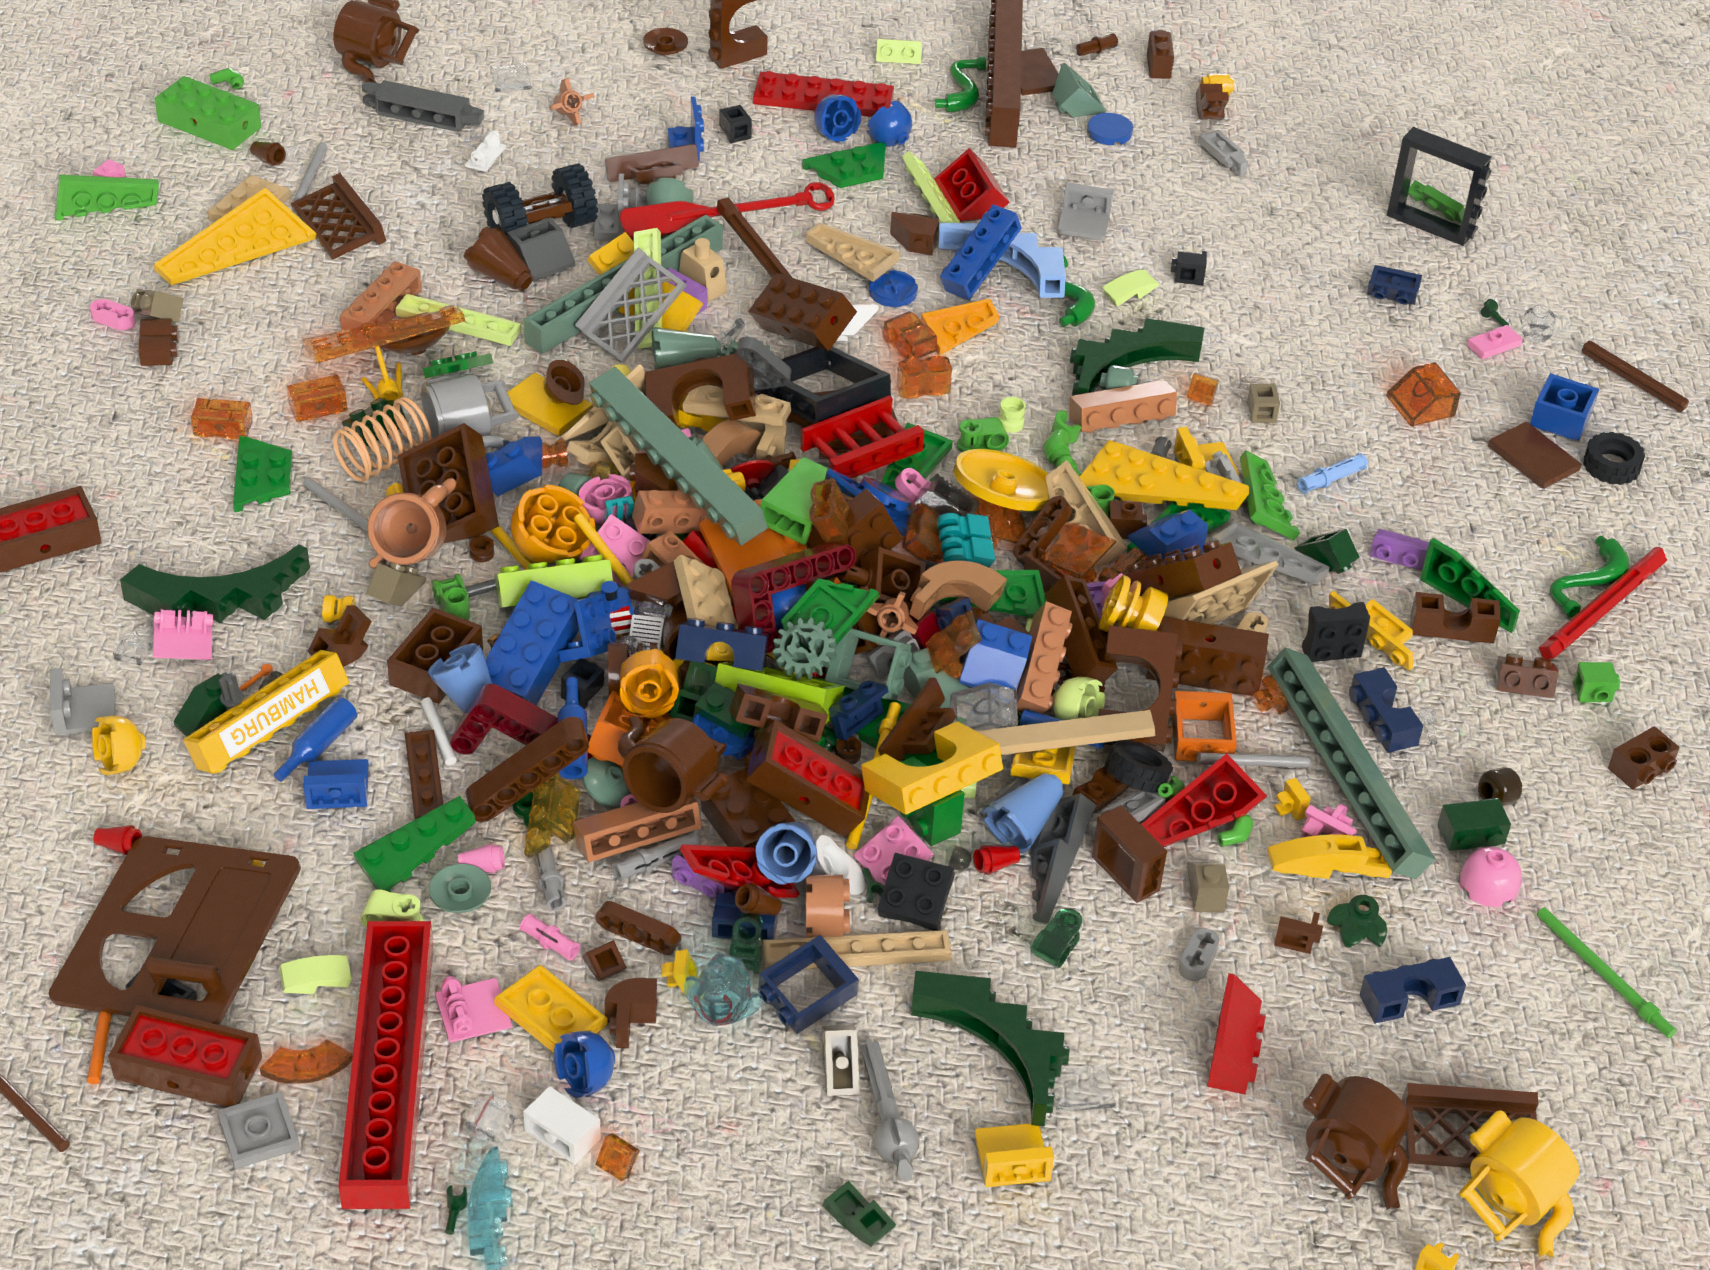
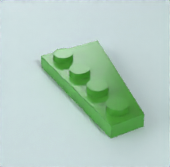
M59 175L54 212L55 221L63 220L64 216L70 215L82 217L87 216L86 213L101 211V213H108L115 208L123 207L127 210L156 205L159 190L158 179Z
M1245 450L1240 456L1244 484L1249 486L1247 503L1250 519L1257 525H1264L1294 541L1300 532L1298 527L1292 526L1290 523L1293 519L1290 510H1284L1282 503L1285 499L1282 493L1275 488L1277 482L1268 462Z

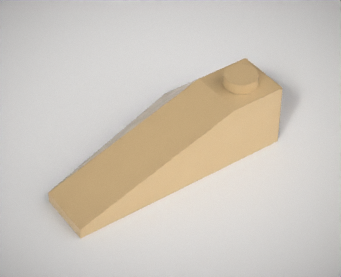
M639 364L626 378L646 396L645 372ZM594 406L554 445L558 448L568 444L570 441H575L605 428L609 419L605 415L604 410L601 407L597 408Z
M1067 460L1046 476L1049 498L1062 496L1072 507L1071 516L1058 532V547L1073 572L1107 565L1128 549L1112 522Z

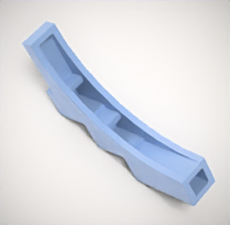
M939 223V249L958 250L978 223ZM1018 233L999 260L1014 266L1028 276L1036 286L1040 298H1064L1066 275L1062 247H1038L1036 233Z

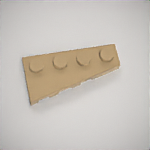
M818 223L806 233L807 243L872 282L877 280L900 260L899 251L822 223Z
M706 385L695 388L688 393L683 402V412L716 416L723 419L729 418L724 406L723 389L720 387ZM760 394L755 396L756 416L738 420L764 423L771 426H783L791 412L790 402Z

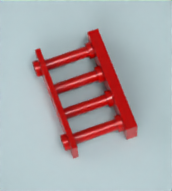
M887 396L801 429L800 449L805 452L817 447L829 460L830 469L852 479L923 451L924 430L919 425L905 430L892 417L893 398ZM884 422L894 435L882 438L872 426ZM861 430L872 443L860 447L849 434ZM839 439L850 452L838 456L827 443Z

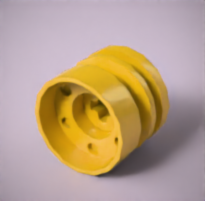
M1122 575L1110 590L1104 602L1099 629L1108 632L1109 625L1157 631L1165 613L1168 594L1153 587H1148L1140 596L1141 582L1134 581L1130 586V577Z

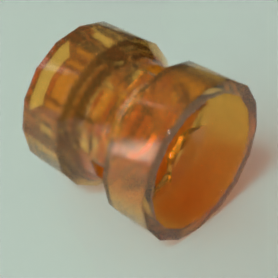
M565 440L556 441L551 446L546 442L542 443V469H548L552 464L559 467L568 466Z

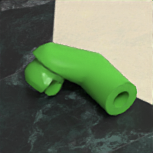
M226 68L209 75L213 85L226 81L232 85V88L240 89L244 84L243 76L231 68Z
M1171 776V781L1161 784L1158 788V794L1165 798L1166 802L1185 788L1184 782L1180 781L1177 776Z
M1248 814L1235 819L1232 830L1217 833V841L1220 847L1248 840L1253 828V820Z

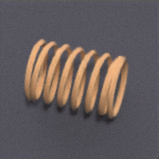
M401 397L394 401L393 406L385 405L383 412L376 410L373 412L372 417L364 416L362 423L354 421L351 428L345 426L342 430L335 431L333 438L334 450L342 467L353 479L365 482L369 480L370 476L379 475L381 470L386 471L390 469L391 465L399 464L398 455L402 454L403 450L408 451L413 448V444L418 446L424 443L421 423L414 410L406 402L412 405L424 422L428 440L432 439L429 422L424 412L414 401ZM401 404L408 410L417 426L420 443L412 436L410 427L400 411ZM387 410L393 411L399 429L409 440V448L402 444L398 429L387 415ZM377 415L383 417V422L389 435L399 447V454L392 449L385 430L376 420ZM370 420L372 422L378 439L388 451V459L381 454L377 440L366 426V421ZM356 426L362 428L366 442L377 455L378 465L370 459L365 443L355 430ZM339 435L347 456L365 476L358 477L344 461L338 446L337 438ZM345 436L357 448L365 468L354 458L347 445Z

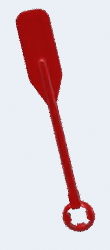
M813 182L805 187L804 192L796 193L792 196L737 203L734 205L741 213L790 205H808L817 211H825L834 205L835 196L831 188L826 184ZM809 190H823L827 200L830 202L819 204L814 202ZM675 201L624 209L620 213L619 220L623 231L630 238L634 239V232L658 228L661 235L673 234L704 215L711 218L722 215L716 209L717 206L707 207L685 201Z

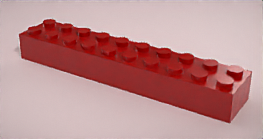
M367 921L338 1185L342 1209H410L433 956L431 921Z

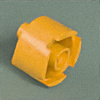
M659 649L643 650L631 655L622 663L620 670V698L624 706L630 712L644 715L647 718L659 717L671 710L679 691L678 672L674 662Z

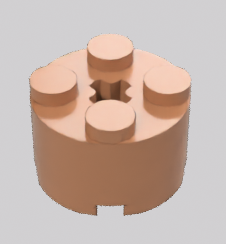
M808 875L806 877V937H817L819 935L822 937H843L844 933H850L849 909H844V902H850L849 879H843V875Z

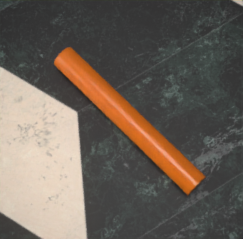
M103 1011L99 1012L87 1076V1082L90 1084L100 1083L112 1017V1014Z

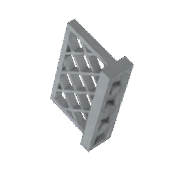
M637 248L577 321L575 326L585 337L591 339L624 363L687 285L651 259L643 250ZM651 265L656 269L657 278L644 280V273ZM673 281L677 284L672 292L663 294L662 283ZM658 284V295L646 297L645 286ZM640 287L641 298L629 300L628 292L632 288ZM659 300V308L656 312L647 313L646 302ZM642 303V314L630 316L629 305ZM624 306L625 317L613 319L612 312L615 308ZM643 320L642 329L631 333L630 322ZM626 323V334L614 336L613 325ZM609 326V337L598 338L594 335L600 327ZM627 339V347L621 354L615 350L614 341Z

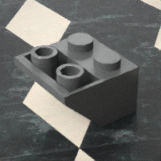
M550 217L507 232L508 239L530 269L533 281L575 266V260L563 230Z

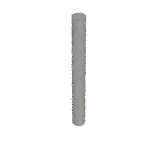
M319 143L293 201L306 196L328 148L326 143Z
M310 477L304 480L303 486L368 532V519Z
M1198 753L1197 763L1213 765L1226 753ZM1228 754L1239 766L1309 768L1311 763L1309 756Z

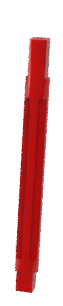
M1654 547L1551 635L1538 647L1542 657L1554 659L1659 569L1667 561L1663 548Z

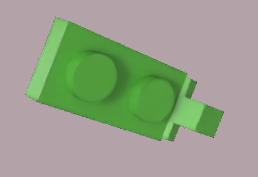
M1416 180L1412 183L1408 192L1412 199L1415 201L1422 200L1431 210L1435 211L1437 209L1448 220H1456L1462 224L1465 211L1463 204L1428 184L1425 186Z

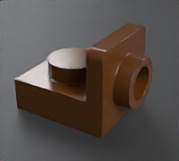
M1314 912L1311 924L1281 916L1274 946L1311 954L1313 942L1320 943L1323 925L1318 924L1320 913Z

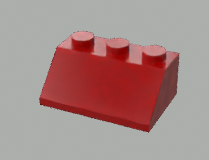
M970 148L934 178L960 221L981 219L992 204L1004 208L1010 203L985 162Z
M1228 973L1207 1087L1245 1095L1248 1082L1255 1083L1258 1064L1252 1063L1253 1057L1259 1058L1262 1039L1256 1038L1257 1032L1263 1033L1266 1015L1260 1014L1262 1000L1235 974Z

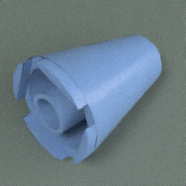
M476 643L454 649L449 652L451 655L449 659L443 662L440 658L428 671L431 679L463 713H465L481 688L486 684H492L483 650Z
M1044 773L990 803L983 810V813H987V817L984 819L986 826L1000 843L1004 845L1009 842L1017 846L1021 854L1025 853L1032 847L1064 794L1062 782L1055 775Z
M795 821L776 824L764 831L756 845L757 864L760 871L768 879L778 884L797 883L804 880L812 872L817 861V848L811 829L805 823Z

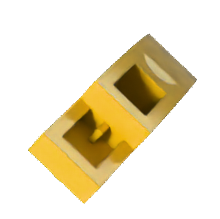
M1316 835L1284 841L1269 846L1267 849L1272 870L1285 874L1292 873L1306 875L1311 878L1329 879L1333 870L1389 878L1392 873L1380 850L1366 847L1362 836Z

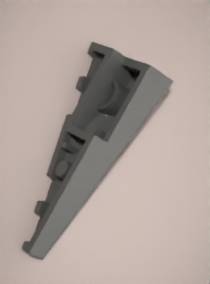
M1081 793L1060 799L1031 847L1032 877L1036 880V890L1032 891V898L1036 901L1037 912L1033 914V919L1037 922L1049 923L1095 810L1096 804Z

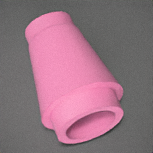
M494 843L459 853L458 864H470L479 867L484 872L497 873L498 870H502L505 867L502 845L495 846Z

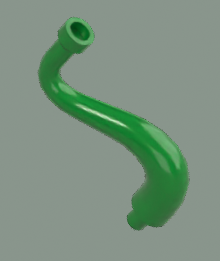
M985 56L978 57L977 59L959 60L951 65L950 73L963 91L946 94L945 99H935V108H946V113L967 110L976 104L979 98V90L976 84L960 69L977 68L978 70H986Z
M1063 255L1064 266L1066 268L1068 267V261L1066 257ZM1065 282L1064 296L1073 299L1076 303L1065 310V316L1059 319V323L1062 327H1066L1069 324L1077 327L1091 316L1096 302L1093 294L1086 288L1074 283Z
M1599 536L1595 540V544L1600 547L1599 555L1607 563L1605 566L1596 570L1566 575L1551 584L1550 594L1552 598L1563 608V613L1569 618L1574 617L1580 612L1581 606L1575 600H1570L1561 590L1571 587L1598 586L1613 583L1628 570L1629 558L1627 552L1616 539L1611 538L1607 540L1604 536Z

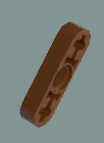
M1055 496L1051 498L1014 546L1013 554L1022 565H1024L1027 552L1031 551L1035 554V558H1037L1039 548L1045 551L1071 516L1072 507L1064 497ZM1048 526V530L1044 534L1037 535L1042 527Z
M612 901L604 902L595 915L597 923L603 929L664 955L673 954L682 940L680 933L674 927Z

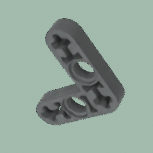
M742 337L739 339L736 354L753 368L754 391L789 384L792 369L758 339L753 337Z

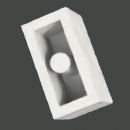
M550 1086L523 1111L525 1132L574 1165L601 1139L600 1119L590 1109H584L574 1103L566 1093H559Z

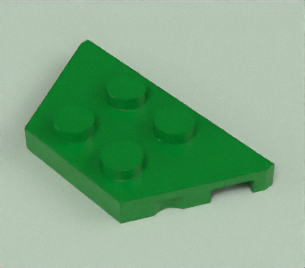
M879 142L857 146L852 149L806 158L802 160V167L805 170L812 168L818 171V177L830 181L839 188L880 180L884 177L886 143Z
M476 351L454 356L455 361L452 360V357L430 361L431 367L423 368L425 378L492 364L493 359L491 353L477 356Z
M239 436L233 501L234 512L242 511L244 504L256 500L258 505L272 498H279L290 494L293 463L292 450L249 437Z
M818 578L783 617L781 623L784 630L787 631V623L791 622L794 626L798 625V618H802L803 623H808V620L813 618L816 626L822 621L824 622L825 630H832L833 638H835L837 645L880 595L874 589L868 591L854 588L853 585L835 584L832 581Z

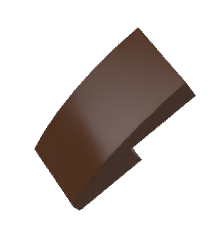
M1104 766L1094 772L1091 781L1074 788L1072 795L1081 793L1096 804L1093 812L1095 813L1114 801L1129 785H1125L1118 779H1115Z

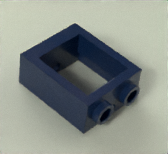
M819 935L759 973L758 993L766 1004L771 1003L777 1010V1015L783 1025L786 1027L790 1026L798 1034L855 997L858 991L859 979L824 938ZM814 963L836 989L801 1012H798L777 986Z

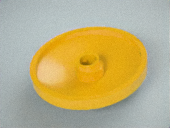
M990 449L967 450L959 454L953 468L956 480L966 490L985 501L1014 510L1039 511L1050 500L1046 476L1049 473L1026 459Z

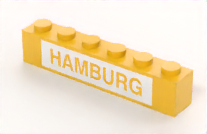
M324 650L318 651L244 699L239 705L232 707L184 738L183 741L197 770L212 774L223 771L229 762L235 758L247 755L250 752V748L258 743L268 741L273 737V733L280 728L292 725L296 722L297 717L303 713L315 710L319 706L318 703L324 699L339 694L341 688L350 682L337 653Z

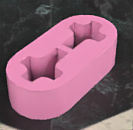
M98 299L90 304L91 317L97 323L118 330H128L135 325L134 311L128 306L107 299Z
M906 468L896 477V488L911 501V504L920 513L925 515L931 514L939 507L941 503L939 494L916 470Z

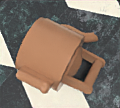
M449 478L441 485H434L424 495L416 493H395L389 495L373 508L369 516L367 531L370 543L378 554L375 558L369 560V566L372 569H376L378 563L386 564V560L401 565L421 563L433 557L440 550L446 537V521L438 504L456 488L455 479Z

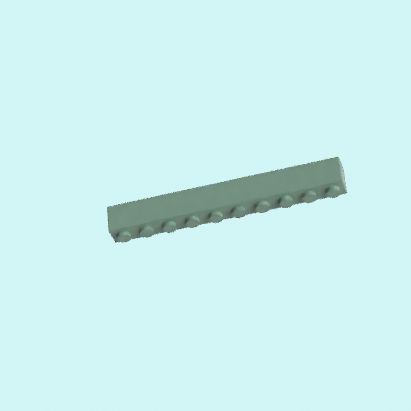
M704 215L662 239L661 266L667 270L672 268L679 272L681 253L683 250L695 245V241L699 238L708 239L710 241V249L714 252L723 249V225ZM627 260L524 318L525 343L543 354L579 333L580 331L575 324Z
M616 367L611 368L589 382L592 391L590 398L597 408L601 407L607 418L611 422L615 421L625 436L630 435L635 446L640 451L644 449L650 461L654 465L659 464L668 479L673 478L683 494L688 493L698 509L703 508L713 524L718 523L728 539L733 538L742 546L768 529L763 510Z
M1285 647L1267 668L1394 873L1417 879L1436 860L1309 657Z

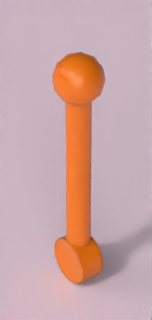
M270 664L262 665L261 671L241 685L239 689L244 691L263 676L271 675L273 667Z

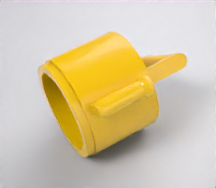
M1501 1110L1496 1111L1476 1132L1471 1133L1469 1136L1470 1142L1480 1153L1471 1162L1470 1171L1472 1178L1458 1194L1461 1198L1466 1199L1494 1234L1496 1241L1502 1240L1519 1224L1529 1226L1536 1224L1553 1208L1551 1217L1540 1230L1538 1237L1539 1257L1544 1254L1553 1257L1554 1238L1572 1220L1574 1209L1572 1200L1567 1192L1574 1186L1579 1177L1578 1162L1565 1141L1548 1126L1526 1117L1518 1118L1511 1122L1505 1112ZM1477 1186L1483 1197L1497 1211L1511 1221L1504 1226L1474 1188Z

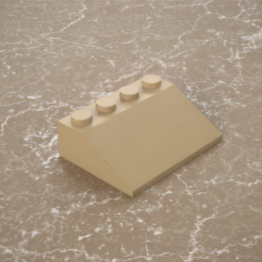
M1277 561L1242 568L1240 569L1242 574L1205 591L1169 598L1163 617L1215 624L1243 612L1249 607L1279 564Z

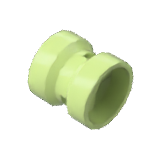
M1006 397L1000 402L1001 414L999 419L1008 433L1019 432L1024 427L1026 403L1021 398Z

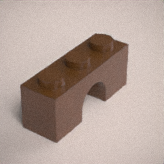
M1416 592L1410 614V628L1413 630V635L1494 644L1500 624V604L1497 600L1471 598L1467 609L1461 612H1450L1444 608V595Z
M739 683L737 684L729 712L737 722L764 728L765 724H770L775 719L815 742L820 741L828 714L820 704Z

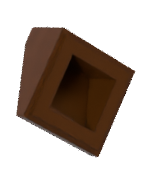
M614 940L590 950L582 956L598 982L627 969Z

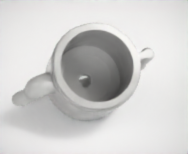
M458 371L454 374L428 379L426 386L422 387L421 398L423 412L432 431V438L465 423L482 435L484 448L493 447L500 449L510 443L509 440L491 435L492 426L519 418V413L514 409L505 389V382L498 380L480 384L475 374L462 376ZM495 391L505 413L491 416V403L485 393Z

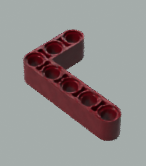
M826 543L737 571L732 577L731 587L738 629L745 630V626L763 628L762 633H769L767 653H771L775 649L774 639H778L771 594L851 569L856 562L855 549L846 544Z
M486 684L481 688L460 718L450 745L453 750L460 754H472L491 728L527 745L557 724L558 717L496 684ZM587 733V739L589 742L591 735ZM588 753V759L593 757L591 753Z

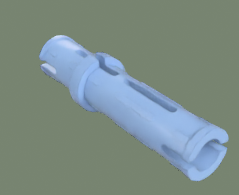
M1359 453L1329 467H1319L1313 473L1298 478L1297 487L1303 494L1316 488H1326L1333 481L1366 469L1367 459L1363 454Z

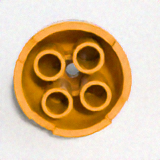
M545 485L544 488L529 489L522 496L512 513L511 534L520 552L534 563L547 562L549 564L557 560L575 558L576 561L590 546L591 542L573 519L579 513H583L594 529H596L594 518H590L588 512L583 507L584 501L576 494L559 486Z

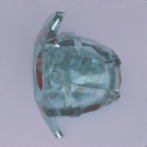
M721 951L717 952L707 963L698 978L689 976L684 982V993L694 1007L698 1017L714 1026H724L740 1021L757 1012L763 1004L761 994L751 993V978L743 961H741L742 958L722 954ZM715 1003H728L722 1006H715Z

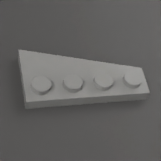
M1238 522L1233 523L1211 539V542L1219 540L1220 544L1231 542L1237 557L1256 564L1277 561L1279 566L1276 568V571L1301 579L1306 583L1317 584L1327 576L1330 568Z

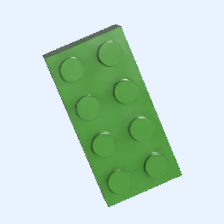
M183 76L154 98L158 122L234 150L261 128L259 104L190 77Z

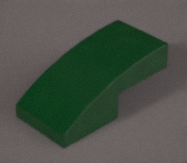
M847 1181L827 1197L822 1204L844 1228L870 1247L896 1227V1223L876 1201L873 1200L869 1203L850 1181Z

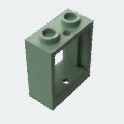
M852 627L837 644V647L834 648L836 658L830 660L832 666L828 668L825 681L843 685L854 690L863 683L848 678L858 639H865L896 649L886 682L889 692L881 698L897 700V697L904 688L903 675L905 668L911 662L912 653L910 650L912 645Z

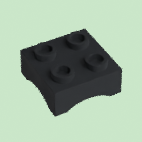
M1364 602L1353 603L1348 607L1339 609L1320 606L1310 607L1308 630L1302 642V649L1311 662L1351 659L1362 656L1370 622V615Z
M894 853L877 908L879 917L909 922L932 931L939 930L946 900L955 877L954 868Z

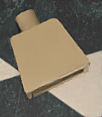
M697 239L695 245L683 250L681 253L679 272L708 288L707 302L727 293L724 261L720 255L710 249V241L708 239Z
M617 426L600 442L621 475L630 480V464H635V453H646L644 449L640 451L635 446L630 435L625 436L619 426ZM624 445L629 447L627 451L623 450Z

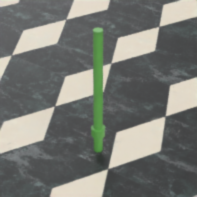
M1546 907L1538 911L1537 917L1639 1011L1638 1015L1647 1024L1652 1023L1667 1038H1671L1676 1033L1677 1029L1660 1014L1661 1010L1651 1001H1645Z

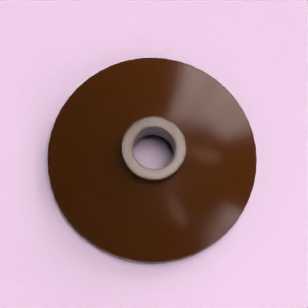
M657 28L649 31L644 36L643 43L651 52L669 55L683 51L688 45V37L682 31L674 28Z

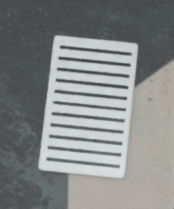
M632 615L628 641L630 656L636 653L638 643H643V650H650V643L657 642V648L660 650L664 618Z

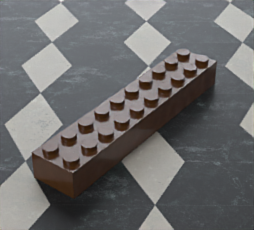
M991 0L985 136H989V146L1013 148L1017 146L1021 105L1023 0Z

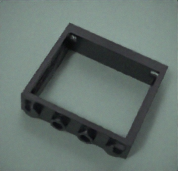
M1412 127L1402 138L1386 216L1464 246L1469 239H1474L1475 232L1478 230L1476 221L1483 210L1480 204L1487 193L1485 183L1492 172L1489 168L1492 156ZM1417 150L1474 171L1461 226L1406 205Z
M833 346L829 351L814 347L781 359L792 369L788 385L754 391L757 395L764 394L790 402L792 413L816 424L884 397L891 396V379L889 373ZM823 370H829L854 384L819 396L793 383V381Z

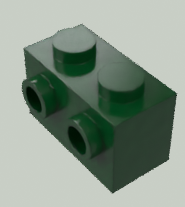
M1499 798L1445 804L1442 806L1437 824L1449 851L1506 844L1511 823Z

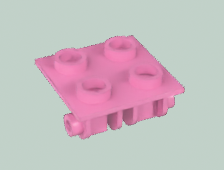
M610 514L597 533L633 578L634 565L637 561L641 560L647 543L650 540ZM591 543L579 559L583 561V557L600 555V553ZM612 570L613 582L617 583L620 587H625Z
M161 609L160 612H155L153 658L212 660L213 614H207V611H193V615L190 617V610H187L186 617H181V610H178V617H175V611Z
M897 816L853 856L864 868H869L872 877L877 882L885 886L894 853L930 861L934 854L907 824Z
M449 976L443 980L442 991L435 992L449 1043L512 1028L510 1017L494 1005L495 997L501 993L497 977L461 986L459 980Z

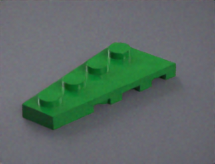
M907 422L905 430L912 428L915 425ZM923 429V451L891 463L885 472L882 482L898 490L895 485V479L906 468L916 470L926 479L952 449L953 441Z

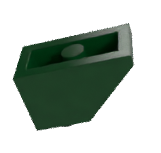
M1347 529L1312 536L1294 547L1296 551L1329 566L1328 572L1336 571L1337 574L1349 570L1352 567L1351 563L1360 558Z
M219 673L193 688L173 721L174 726L186 737L226 712L225 705L220 700L222 692L219 679L222 677Z

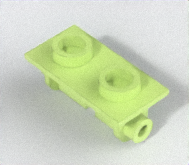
M877 39L876 61L921 64L922 41Z

